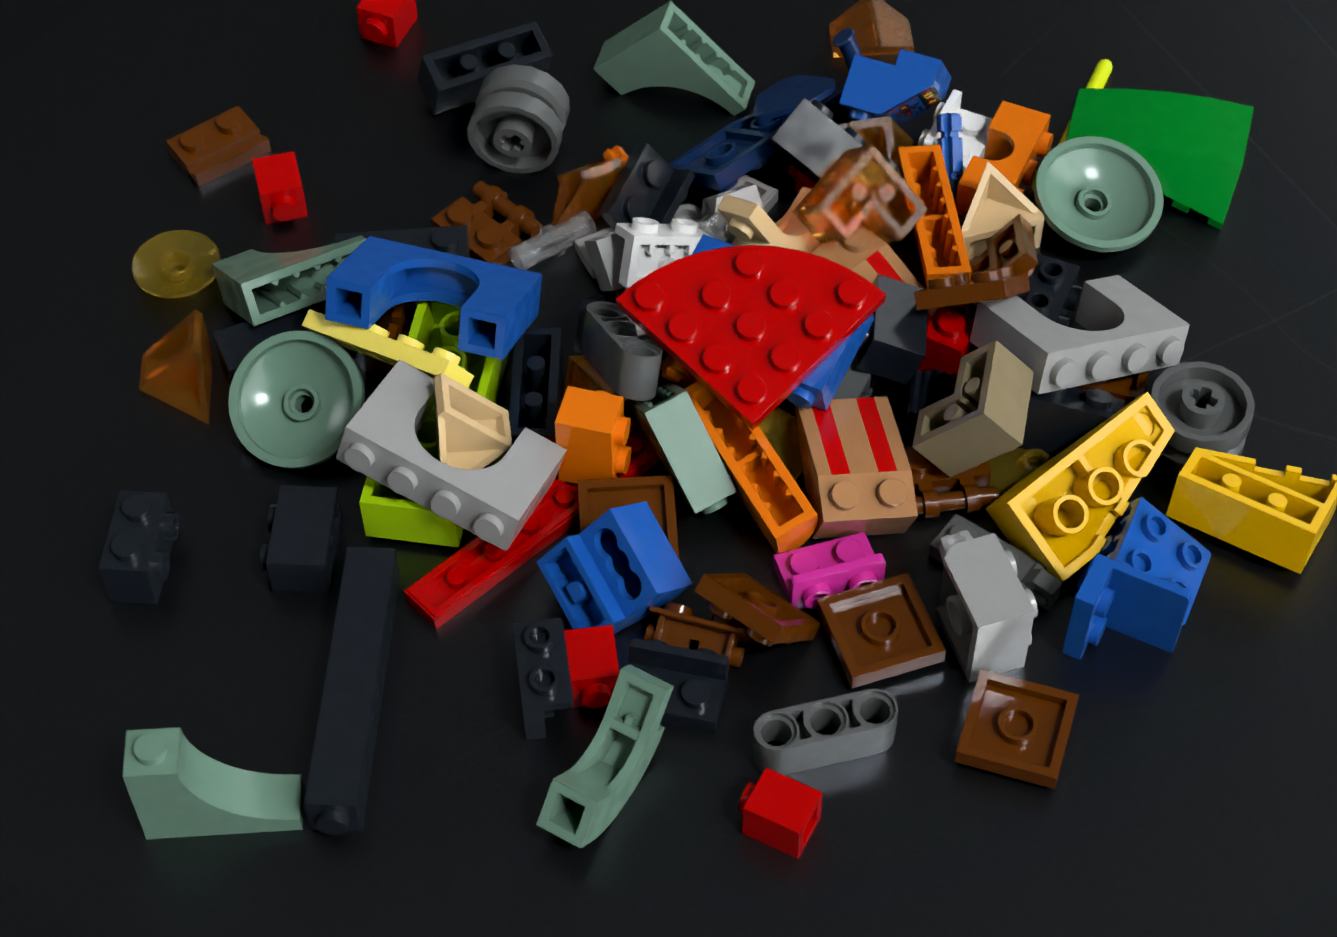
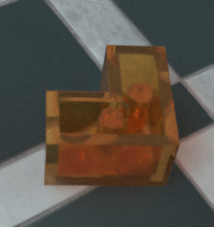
M871 144L845 150L792 212L820 244L847 240L860 224L887 243L903 240L928 208L874 145Z

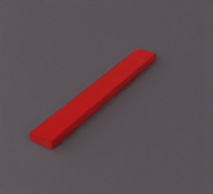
M634 420L631 423L629 437L625 445L632 448L630 465L627 473H619L618 478L640 477L661 461L651 443ZM557 477L507 551L477 536L404 590L405 601L437 630L580 522L578 484L561 481Z

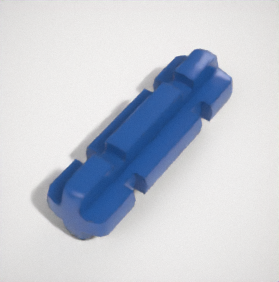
M942 113L937 116V132H941V138H937V145L941 146L953 197H957L958 183L961 179L959 172H963L962 138L958 137V132L962 131V117L958 113Z

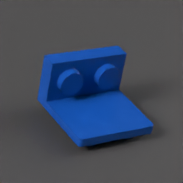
M1140 497L1130 502L1124 514L1117 517L1105 537L1107 541L1098 554L1111 559L1122 560L1133 568L1158 578L1172 580L1179 586L1190 590L1192 596L1183 621V625H1185L1210 561L1211 553L1143 497ZM1093 557L1089 562H1087L1084 565L1078 582L1075 586V588H1077L1078 590L1080 589L1095 557Z
M1097 553L1075 597L1062 653L1081 660L1089 643L1095 646L1098 645L1105 627L1172 653L1179 638L1192 592L1179 586L1172 580L1158 578L1133 568L1122 560L1111 559Z

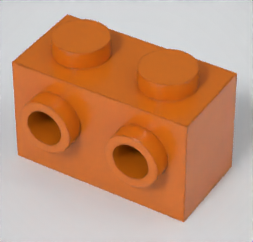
M572 386L567 387L555 420L556 444L567 449L558 471L559 480L578 484L577 480L618 478L619 473H627L632 448L625 445L629 437L631 419L624 417V397L612 395L601 390L592 391Z

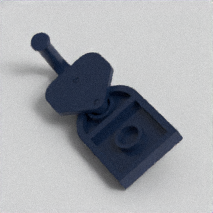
M851 28L838 32L832 42L835 47L841 50L848 72L854 55L863 56L854 37L855 32ZM794 75L782 79L757 96L753 114L728 124L670 162L669 165L674 170L690 169L695 174L690 187L708 188L716 192L728 190L738 183L737 179L748 171L762 168L769 162L768 158L776 152L766 143L803 98H806L810 103L815 99L825 105L833 113L832 121L847 113L839 104L846 81L837 86L835 80L829 77Z

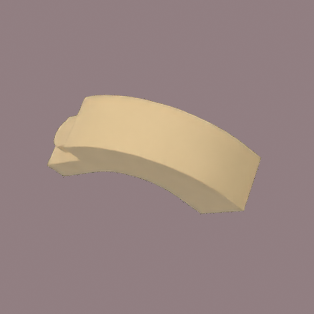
M805 187L801 189L787 213L776 223L772 221L758 203L730 195H725L717 207L719 213L729 223L727 226L728 230L736 236L732 242L734 246L748 243L766 244L811 253L854 221L853 217L835 195Z

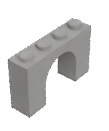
M1115 275L1084 281L1075 321L1087 330L1074 329L1058 324L1043 316L1015 295L1005 299L978 302L970 342L976 347L981 348L997 340L1034 371L1031 389L1037 394H1043L1177 365L1180 363L1181 355L1184 351V344L1190 324L1121 276Z
M399 359L346 425L336 459L353 470L361 472L392 489L397 494L409 498L438 516L477 535L482 540L507 551L555 481L567 449L525 427L505 456L498 463L490 467L478 470H465L438 461L421 446L416 436V432L431 414L434 405V378Z

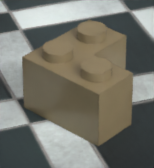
M997 340L961 357L954 394L919 410L912 447L948 476L953 477L1023 445L1034 371Z

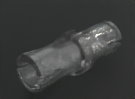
M581 211L556 226L548 224L540 228V234L510 247V259L515 268L527 270L551 256L557 259L565 255L567 248L574 245V240L596 233L595 223L586 211Z

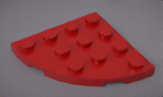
M745 245L703 251L671 262L634 283L616 298V305L746 425L754 430L885 302L886 294L861 275L824 257L777 246Z

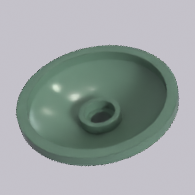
M1084 136L1060 143L1044 157L1034 182L1035 200L1047 224L1065 240L1092 251L1116 252L1138 245L1153 232L1163 211L1164 198L1162 186L1151 165L1130 147L1108 138Z
M310 331L283 332L255 346L238 366L229 391V415L233 429L240 442L260 460L285 469L309 468L326 462L337 455L346 425L365 403L364 382L354 359L342 346L332 339ZM307 398H311L313 401L312 408L308 412L302 413V402Z

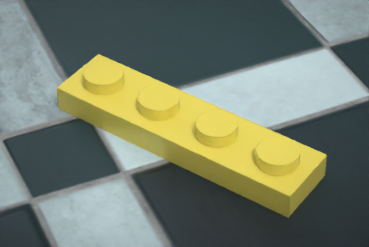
M309 309L301 325L311 332L332 339L344 348L393 366L400 359L433 378L442 373L469 388L474 375L458 366L461 360L459 356L439 347H435L432 353L423 350L425 347L423 343L403 334H399L397 340L388 338L390 332L375 324L370 329L325 320V314Z

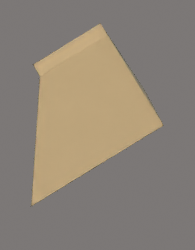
M989 161L986 164L961 228L969 262L975 256L981 255L987 249L986 241L1019 213L1031 224L1035 248H1039L1041 243L1044 215Z
M442 373L434 377V417L439 461L459 469L478 470L483 469L508 452L512 446L508 410Z

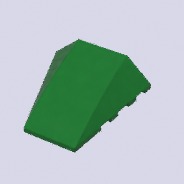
M1079 88L1065 141L1077 137L1095 136L1112 139L1130 147L1151 165L1159 178L1163 195L1173 199L1171 206L1185 213H1188L1191 208L1209 217L1207 224L1221 230L1243 166L1254 107L1210 97L1166 91Z

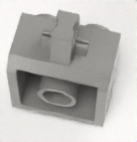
M968 530L941 537L939 551L944 569L936 615L968 682L977 681L980 668L1001 674L1024 667L1028 646L1032 644L1031 630L1033 620L1038 615V608L1032 591L1028 588L1024 589L1017 577V565L1010 550L1003 549L995 533L973 538Z

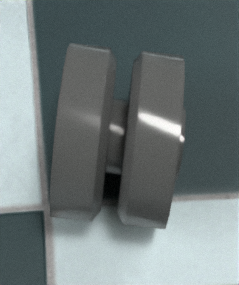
M513 64L498 67L486 75L481 84L476 99V106L467 128L468 141L475 153L491 166L506 172L522 174L541 171L553 163L559 152L562 131L566 126L570 112L569 96L562 84L550 74L532 66Z
M1203 361L1182 362L1164 370L1154 381L1151 397L1175 432L1154 465L1170 476L1177 478L1196 447L1241 456L1252 422L1255 402L1251 389L1239 375L1221 365Z

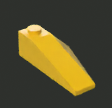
M1148 392L1143 393L1023 478L985 509L1012 546L1037 559L1046 567L1048 573L1064 582L1100 552L1107 541L1105 538L1117 517L1124 514L1130 504L1128 502L1130 496L1142 477L1148 475L1175 430Z

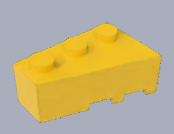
M1196 447L1178 474L1166 516L1301 575L1336 509L1337 475L1332 474L1329 481L1301 475L1302 468L1286 465L1284 472L1257 467L1256 459Z

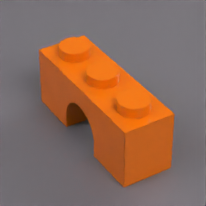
M1002 101L988 127L984 158L973 155L958 183L955 205L958 215L967 216L988 161L1025 196V190L1023 189L1025 185L1032 186L1033 176L1040 164L1038 162L1039 157L1044 158L1052 146L1054 134L1048 133L1051 115Z

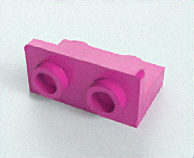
M865 532L775 554L773 567L787 601L799 609H815L818 598L884 580L886 561L881 553L874 554Z

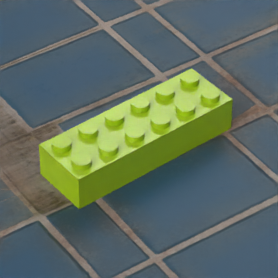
M418 301L408 336L425 345L423 350L432 353L435 347H439L459 356L461 360L458 366L474 375L469 389L497 403L510 351L503 360L458 350L461 308L443 302ZM433 405L431 414L418 429L416 436L421 446L439 461ZM366 477L359 501L366 536L459 548L464 528L438 516L409 498L397 494L392 489L372 478Z

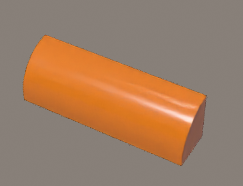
M941 146L898 147L897 162L900 168V175L905 180L903 188L926 287L929 288V279L940 278L949 274L968 272L970 280L972 270ZM966 304L953 305L950 307H966Z
M699 381L685 388L737 490V495L774 552L779 554L801 547L815 531L818 525V515L760 427L757 426L752 430Z

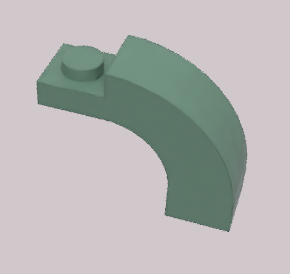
M630 664L621 668L596 735L578 762L568 771L552 779L536 824L537 826L579 848H583L603 833L616 818L637 787L656 751L665 729L660 723L674 688L673 685Z

